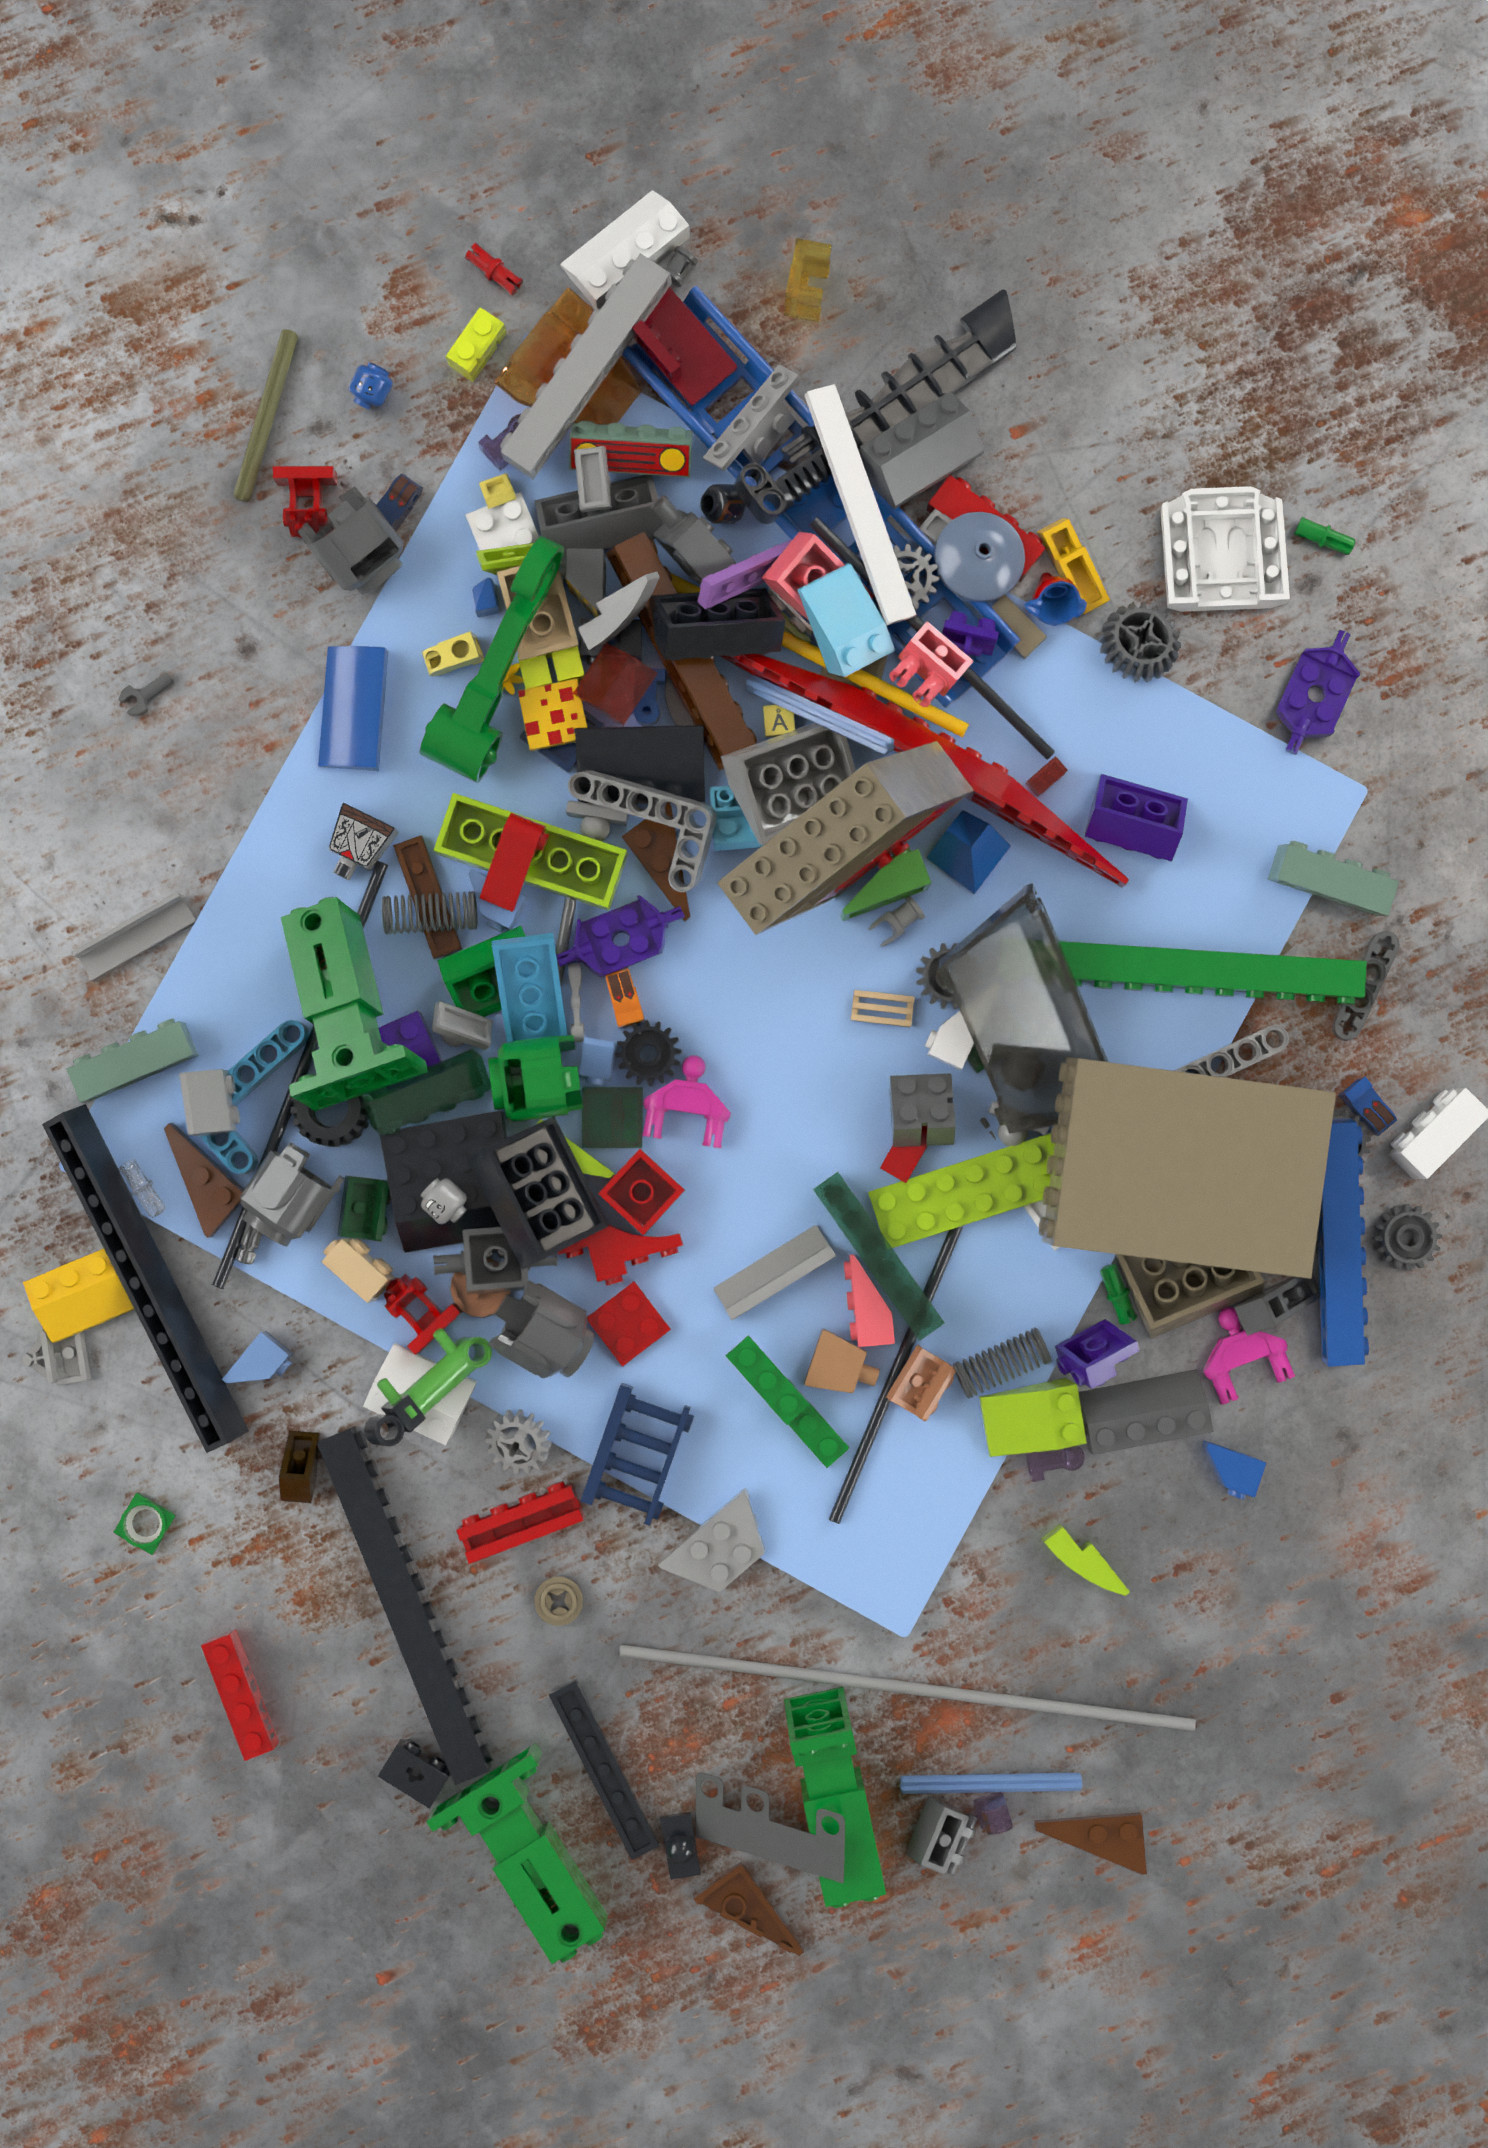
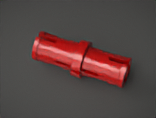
M474 243L471 246L474 253L468 250L465 259L483 271L485 278L489 281L494 280L512 296L516 294L515 286L520 289L523 279L506 268L500 258L495 259L482 249L479 244Z

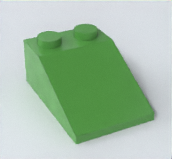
M909 847L897 857L892 853L894 860L880 869L843 908L841 913L842 921L928 890L931 881L919 849L911 851Z

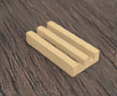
M854 990L851 1021L911 1027L915 997ZM859 997L907 1003V1008L860 1003ZM858 1009L906 1014V1018L902 1020L858 1015Z

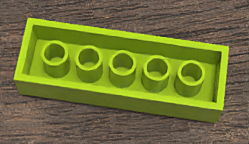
M453 793L434 847V852L439 856L489 871L504 825L509 815L513 812ZM520 815L546 826L545 833L549 834V839L543 852L538 850L534 855L524 884L610 911L628 857L627 850Z

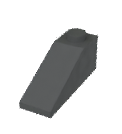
M1313 1273L1311 1279L1293 1276L1249 1298L1234 1308L1248 1336L1278 1325L1320 1298L1319 1286Z

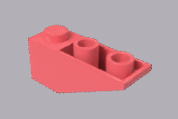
M849 1255V1261L844 1262L845 1280L851 1279L852 1292H847L848 1310H854L855 1322L849 1323L851 1341L857 1340L858 1347L895 1344L892 1312L855 1255Z

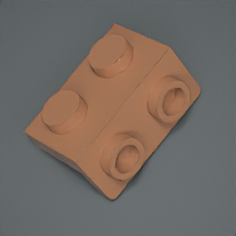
M917 1345L886 1398L913 1413L923 1421H927L929 1416L937 1409L938 1401L944 1391L952 1384L956 1370L944 1360Z

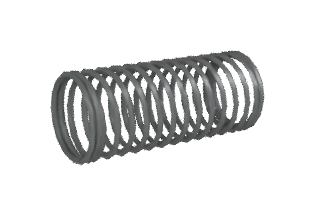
M474 891L468 892L467 900L466 892H463V925L460 914L459 893L456 892V925L453 914L452 893H449L450 925H448L446 914V895L444 892L442 893L443 927L440 920L439 895L436 893V928L433 920L432 895L430 893L428 894L429 928L426 919L424 894L421 895L422 928L419 919L418 895L415 894L414 897L415 928L412 919L411 895H408L409 928H407L405 919V898L403 895L401 896L402 929L399 924L398 897L394 896L395 931L393 928L391 897L388 895L382 898V921L386 935L396 934L397 931L402 934L404 929L408 934L411 929L416 934L418 928L421 933L424 932L425 928L427 932H430L432 928L435 932L438 931V928L443 932L445 927L448 931H451L452 925L456 931L459 925L463 931L466 925L469 930L477 929V902Z
M1034 1327V1329L1031 1328V1333L1026 1331L1025 1336L1020 1333L1019 1340L1013 1336V1343L1009 1339L1006 1341L1007 1346L1004 1342L1000 1343L1001 1349L998 1345H994V1351L988 1347V1354L984 1350L981 1351L982 1358L978 1353L975 1354L976 1361L972 1356H969L970 1364L964 1358L962 1360L963 1366L958 1361L953 1363L966 1397L968 1399L970 1397L973 1398V1393L977 1396L968 1369L980 1392H984L974 1365L986 1389L990 1390L981 1364L993 1387L996 1388L986 1359L994 1371L999 1384L1002 1385V1381L993 1357L1006 1382L1009 1381L999 1354L1012 1379H1015L1005 1350L1018 1376L1021 1377L1011 1347L1024 1372L1027 1374L1028 1371L1017 1344L1023 1352L1030 1369L1033 1371L1034 1368L1023 1340L1038 1368H1040V1364L1030 1339L1036 1347L1043 1364L1051 1363V1356L1039 1330Z

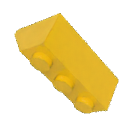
M104 1248L23 1282L32 1311L52 1343L59 1342L135 1310Z

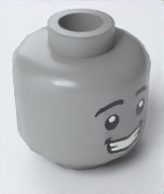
M436 1178L420 1195L423 1198L421 1203L422 1209L439 1224H444L449 1220L455 1223L466 1212L463 1205L467 1200V1196L450 1179H442L440 1181Z

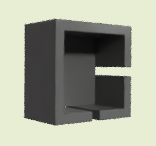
M951 1073L890 1076L889 1097L893 1147L920 1146L922 1126H927V1146L954 1145L956 1124Z

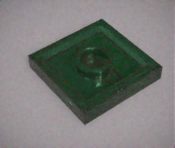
M582 1087V1148H643V1087Z

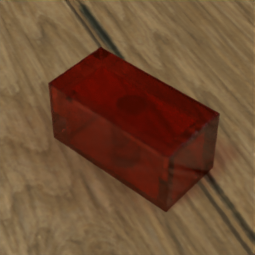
M1055 756L1027 780L1025 784L1039 797L1059 780L1068 769Z

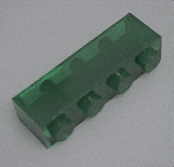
M470 1049L427 1067V1073L361 1095L371 1127L379 1135H391L398 1132L404 1125L427 1120L429 1118L428 1115L438 1111H450L462 1101L481 1098L484 1096V1092L491 1090V1083L482 1056L475 1050Z

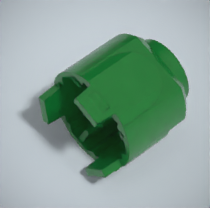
M555 1035L503 1043L498 1049V1057L488 1058L494 1109H505L506 1117L513 1122L568 1115L569 1111L583 1109L578 1067L562 1066L561 1052L575 1050L574 1035Z

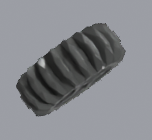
M1132 602L1127 608L1122 605L1116 612L1109 615L1108 621L1104 622L1101 628L1102 633L1099 637V642L1102 643L1100 653L1108 654L1104 659L1105 664H1114L1112 673L1121 670L1123 672V679L1127 678L1128 675H1132L1135 683L1142 676L1147 683L1151 681L1153 676L1158 679L1162 677L1164 672L1170 671L1173 666L1172 664L1179 657L1178 651L1181 648V642L1177 641L1180 637V631L1173 630L1175 621L1167 622L1166 620L1167 612L1160 615L1157 613V605L1153 606L1150 610L1147 609L1146 602L1141 603L1139 608ZM1143 635V638H1142V640H1141V643H1142V644H1141V646H1140V648H1139V650H1138V649H1137L1138 644H1139L1138 641H1139L1140 636ZM1145 657V658H1148L1149 660H1143V659H1139V658Z

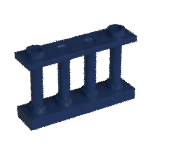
M621 1383L580 1502L592 1506L594 1499L601 1500L602 1497L647 1513L644 1524L650 1526L652 1518L658 1520L664 1503L659 1501L682 1431L689 1432L694 1415L689 1414L691 1407L687 1405L684 1406L682 1414L636 1399V1395L631 1394L633 1386ZM631 1410L678 1426L672 1443L626 1428V1424L621 1423L624 1412L631 1413ZM621 1439L668 1455L662 1473L616 1457V1453L611 1452L614 1441L621 1442ZM612 1468L658 1484L652 1502L605 1486L606 1482L601 1481L604 1470L611 1471Z

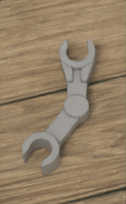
M581 963L568 964L569 983L572 991L571 1009H573L574 1024H571V1035H574L575 1042H583L585 1037L584 1023H580L581 997L579 995L582 983Z

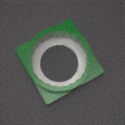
M137 1492L122 1514L113 1533L125 1539L129 1544L139 1547L150 1555H154L176 1514ZM144 1509L155 1512L160 1521L157 1532L148 1537L138 1535L132 1525L135 1514Z

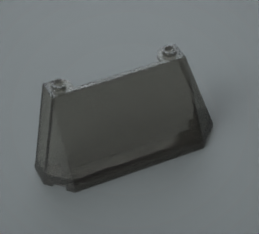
M1033 883L1026 885L939 960V971L936 972L941 988H948L949 992L955 997L997 1096L999 1107L994 1109L1000 1126L1006 1125L1009 1134L1057 1125L1059 1113L1055 1112V1101L1057 1094L1062 1093L1063 1082L1059 1081V1071L1061 1064L1066 1063V1057L1109 1062L1041 897L1036 898L1035 896L1037 891Z

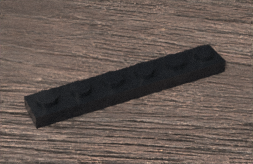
M577 1679L550 1692L549 1697L631 1860L659 1847V1842Z

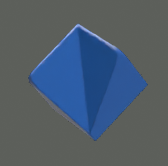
M486 578L472 589L476 607L475 613L478 618L498 614L500 611L493 579Z

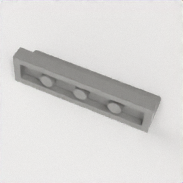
M176 892L71 953L74 957L79 958L91 981H96L194 925L197 918L186 898Z
M814 1225L715 1286L714 1291L725 1307L727 1314L733 1320L836 1255L819 1228Z

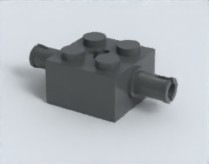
M665 495L659 497L652 504V511L664 522L653 534L654 538L690 579L701 584L706 576L736 564L730 556L733 552L722 539L717 541L711 533L714 530L705 518L702 516L698 518L692 512L687 514L677 510Z
M501 1227L463 1230L464 1251H461V1254L433 1255L435 1275L458 1272L466 1275L467 1295L524 1291L525 1284L528 1282V1270H530V1267L557 1266V1253L551 1255L555 1257H547L522 1270ZM494 1253H497L500 1259H504V1261L499 1263V1267H493L492 1263L487 1262Z

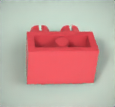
M927 621L899 654L898 658L901 662L890 672L889 677L894 682L900 676L901 678L896 685L904 687L911 677L917 673L925 681L913 693V699L917 702L923 696L924 699L919 705L928 707L938 693L945 696L973 663V660Z

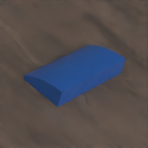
M328 647L319 767L379 771L388 651L385 647Z

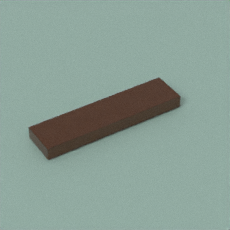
M420 835L393 845L414 906L415 894L418 895L421 925H423L421 895L424 894L426 919L429 928L428 894L430 893L432 895L433 920L436 928L435 894L438 893L440 920L443 927V892L423 836ZM446 903L448 925H450V912ZM453 925L451 931H448L445 927L443 932L440 928H438L437 932L433 928L430 932H427L425 928L424 934L434 960L463 950Z

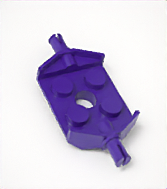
M1339 630L1333 645L1330 647L1306 648L1297 662L1276 709L1281 722L1291 731L1290 734L1292 736L1285 748L1287 752L1292 750L1291 754H1298L1301 743L1305 738L1331 736L1335 731L1334 728L1356 679L1360 676V672L1344 653V648L1351 636L1348 632L1344 635L1345 631ZM1317 687L1321 689L1323 700L1321 702L1312 701L1308 696L1309 688Z
M638 895V900L583 922H581V919H577L575 946L572 947L573 949L556 954L558 963L562 967L577 960L578 963L582 962L590 971L601 978L663 953L668 924L685 918L681 907L678 906L664 913L663 911L659 912L657 908ZM626 933L630 937L629 942L624 946H616L613 943L615 935Z

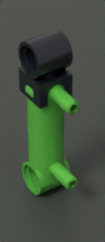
M443 1328L435 1331L434 1338L447 1354L402 1394H398L387 1378H383L377 1383V1387L388 1400L381 1407L386 1415H374L367 1420L364 1427V1434L371 1444L390 1447L398 1444L402 1440L404 1432L411 1433L426 1419L424 1415L476 1368L483 1367L490 1361L492 1349L488 1345L489 1342L481 1337H462L454 1344ZM471 1345L475 1348V1356L472 1360L468 1355ZM383 1423H386L388 1434L382 1438L380 1428Z

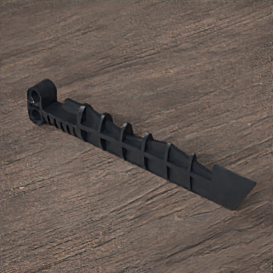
M1006 290L999 291L960 318L967 332L966 334L949 341H945L940 335H936L934 337L936 346L916 354L910 353L908 360L894 376L884 371L881 376L885 386L872 400L862 390L855 392L860 408L845 414L858 451L860 446L946 393L950 391L955 393L1016 350V337ZM815 425L812 427L805 426L801 429V436L780 450L784 455L783 459L790 464L810 451L812 455L777 480L773 481L767 471L756 463L747 464L737 476L734 483L735 491L759 522L763 524L773 523L781 514L793 507L794 500L797 502L801 501L802 494L810 495L811 488L818 489L820 488V482L827 483L829 481L828 476L833 477ZM745 477H752L756 481L757 486H751L746 483ZM763 501L771 502L775 507V511L767 510L763 505Z

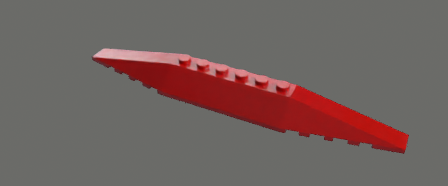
M756 653L740 654L736 657L720 656L753 676H758L893 738V751L897 753L937 741L974 790L965 798L1121 888L1127 884L1129 879L1013 777L1007 774L1008 769L996 762L990 765L981 759L982 755L970 747H966L964 750L955 744L956 740L944 732H940L938 735L929 730L930 725L918 717H914L912 720L903 715L904 710L892 702L884 704L877 700V694L866 687L858 689L855 686Z

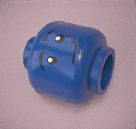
M368 362L367 366H358L348 387L350 393L355 396L353 402L370 410L372 405L376 407L382 406L393 386V381L388 377L390 372L371 362Z

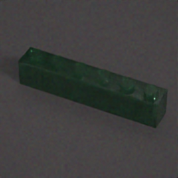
M836 1172L813 1189L815 1195L916 1338L920 1341L945 1324L839 1172Z

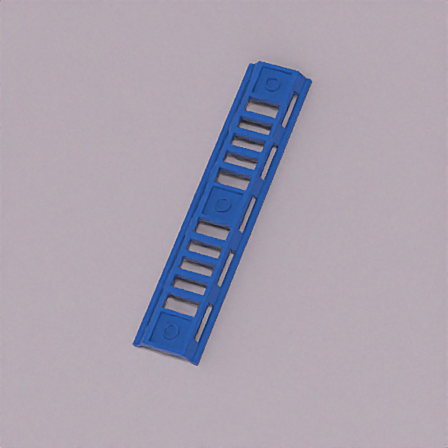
M696 285L688 292L683 303L735 362L737 370L698 403L691 406L638 343L628 345L622 355L701 442L710 449L717 441L713 435L717 439L722 435L773 373L774 369ZM709 317L748 359L746 364L739 359L707 324ZM657 374L666 382V384L657 376ZM743 379L753 392L722 420L716 423L706 410ZM668 386L677 394V396L668 388ZM791 390L785 397V400L810 427L814 426L809 407ZM678 397L687 405V407L678 399ZM796 420L788 428L793 436L761 464L768 474L784 461V455L780 450L802 435L801 429L803 427ZM742 451L735 458L740 465L734 460L727 468L735 479L742 470L741 466L744 468L747 464L752 463ZM828 476L829 481L827 483L820 482V488H811L810 495L802 494V500L799 502L794 500L793 507L784 512L792 522L784 514H781L774 522L792 540L800 532L794 524L802 532L815 534L846 565L847 563L809 526L818 517L833 530L847 518L834 478ZM745 477L746 483L751 486H757L753 478ZM871 486L889 539L893 545H897L900 551H904L906 544L909 543L889 523L888 518L890 516L895 519L918 546L922 547V550L927 555H932L928 562L929 565L935 564V545L900 507L894 509ZM763 501V505L767 510L775 511V507L771 502ZM855 540L849 548L858 555L860 552ZM906 558L911 564L915 562L913 559ZM916 569L904 577L905 582L912 584L910 579ZM924 569L919 573V580L922 577L926 580ZM937 570L932 572V575L939 577ZM861 576L859 577L861 582L867 587L869 584ZM940 577L938 582L931 583V586L936 589V593L928 596L930 601L927 604L921 602L919 608L915 610L916 614L922 618L944 599L954 611L965 613L967 625L977 627L979 621L964 603L944 585ZM874 596L872 598V601L878 609L880 615L882 616L878 602L876 600V597ZM970 601L984 618L995 621V631L999 632L992 656L981 654L980 657L970 654L968 656L973 660L969 667L982 678L1021 639L987 602ZM905 620L887 625L895 648L894 653L897 656L905 648L898 638L905 645L913 638L907 632L911 626ZM915 673L914 675L923 684L925 680L922 679L917 673ZM961 676L945 696L938 693L935 698L946 708L952 702L959 699L972 686Z

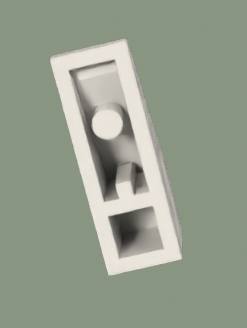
M994 982L942 1024L938 1031L932 1030L925 1044V1047L930 1048L927 1055L961 1070L1000 985Z

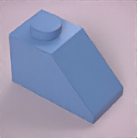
M471 869L468 875L481 914L484 918L488 919L486 925L501 933L504 928L508 930L513 929L528 900L527 897L520 893L513 912L482 900L479 897L487 876Z
M584 1037L579 1075L586 1077V1083L603 1086L604 1080L611 1082L617 1051L615 1042Z
M262 1331L222 1380L225 1383L271 1379L276 1375L281 1377L292 1365L289 1359L294 1353L270 1333Z

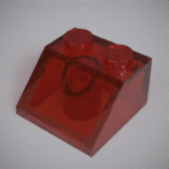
M606 643L573 692V695L621 727H625L656 680L658 673L635 657Z

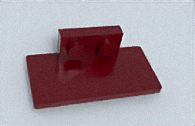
M670 287L646 321L643 322L641 320L632 327L634 340L691 406L698 403L737 370L735 362Z

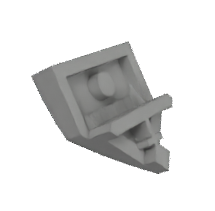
M43 1329L39 1333L40 1336L21 1360L27 1367H32L44 1376L50 1384L64 1385L92 1379L84 1331L59 1342L52 1343Z

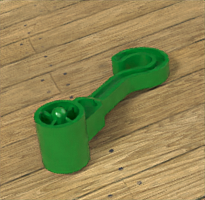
M540 536L532 545L511 586L510 591L516 595L497 629L478 674L466 686L456 709L444 703L437 710L433 719L427 723L425 735L420 746V755L476 783L482 780L490 765L496 762V753L500 746L503 732L489 725L502 698L503 681L528 626L545 600L560 568L564 554V547L544 536Z

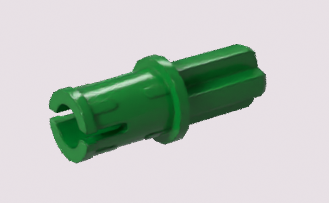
M1303 516L1294 533L1296 536L1298 535L1318 543L1320 548L1326 546L1345 555H1349L1355 546L1354 538L1330 529L1331 525L1329 524L1326 527Z
M1115 1264L1104 1266L1100 1270V1274L1108 1292L1106 1298L1112 1302L1119 1324L1131 1323L1129 1318L1135 1321L1138 1316L1128 1295L1130 1290L1125 1288L1117 1266Z

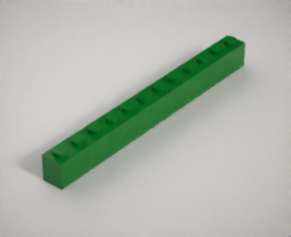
M1000 937L997 947L996 976L1003 977V982L1021 983V978H1032L1033 984L1051 985V980L1064 981L1063 986L1082 987V982H1093L1094 988L1112 989V984H1124V990L1142 991L1143 986H1155L1154 991L1162 993H1172L1173 988H1185V994L1203 995V990H1215V996L1233 997L1234 992H1246V998L1263 999L1264 994H1276V1000L1293 1001L1295 996H1306L1307 1002L1317 1003L1325 1002V998H1337V1004L1352 1005L1355 1004V999L1365 998L1367 961Z

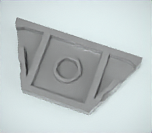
M744 1488L660 1560L658 1566L663 1570L717 1592H720L765 1553L762 1537L759 1535L757 1528L758 1523L750 1505L748 1490Z

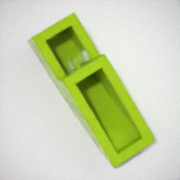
M1061 1524L1041 1538L1063 1563L1083 1578L1106 1590L1124 1596L1130 1593L1089 1540L1078 1547Z

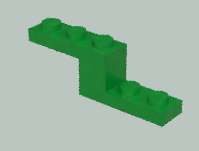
M749 1335L725 1355L781 1420L791 1427L826 1468L832 1465L849 1449V1446L790 1379L784 1376Z

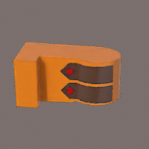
M629 968L606 975V982L618 1028L644 1022L645 1018Z

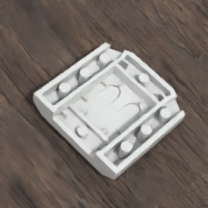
M1254 487L1190 489L1182 493L1177 499L1169 503L1168 501L1163 503L1161 506L1167 608L1184 612L1265 609L1288 604L1290 594L1282 499L1267 497L1260 494L1261 490Z

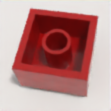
M639 1149L598 1194L642 1235H645L686 1190L642 1149Z

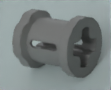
M676 246L674 249L675 254L666 267L662 268L670 273L672 284L681 287L683 285L682 279L691 266H696L698 260L683 247Z

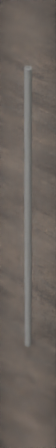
M621 1644L619 1657L1188 1731H1195L1196 1719L638 1646Z

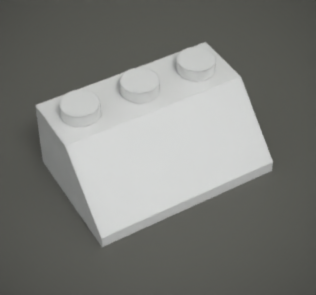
M394 1343L372 1384L363 1407L377 1414L386 1415L381 1407L388 1400L377 1387V1383L381 1379L387 1378L398 1394H402L437 1362L420 1354L415 1355L411 1350ZM466 1377L424 1415L426 1419L413 1431L446 1446L458 1426L477 1381Z

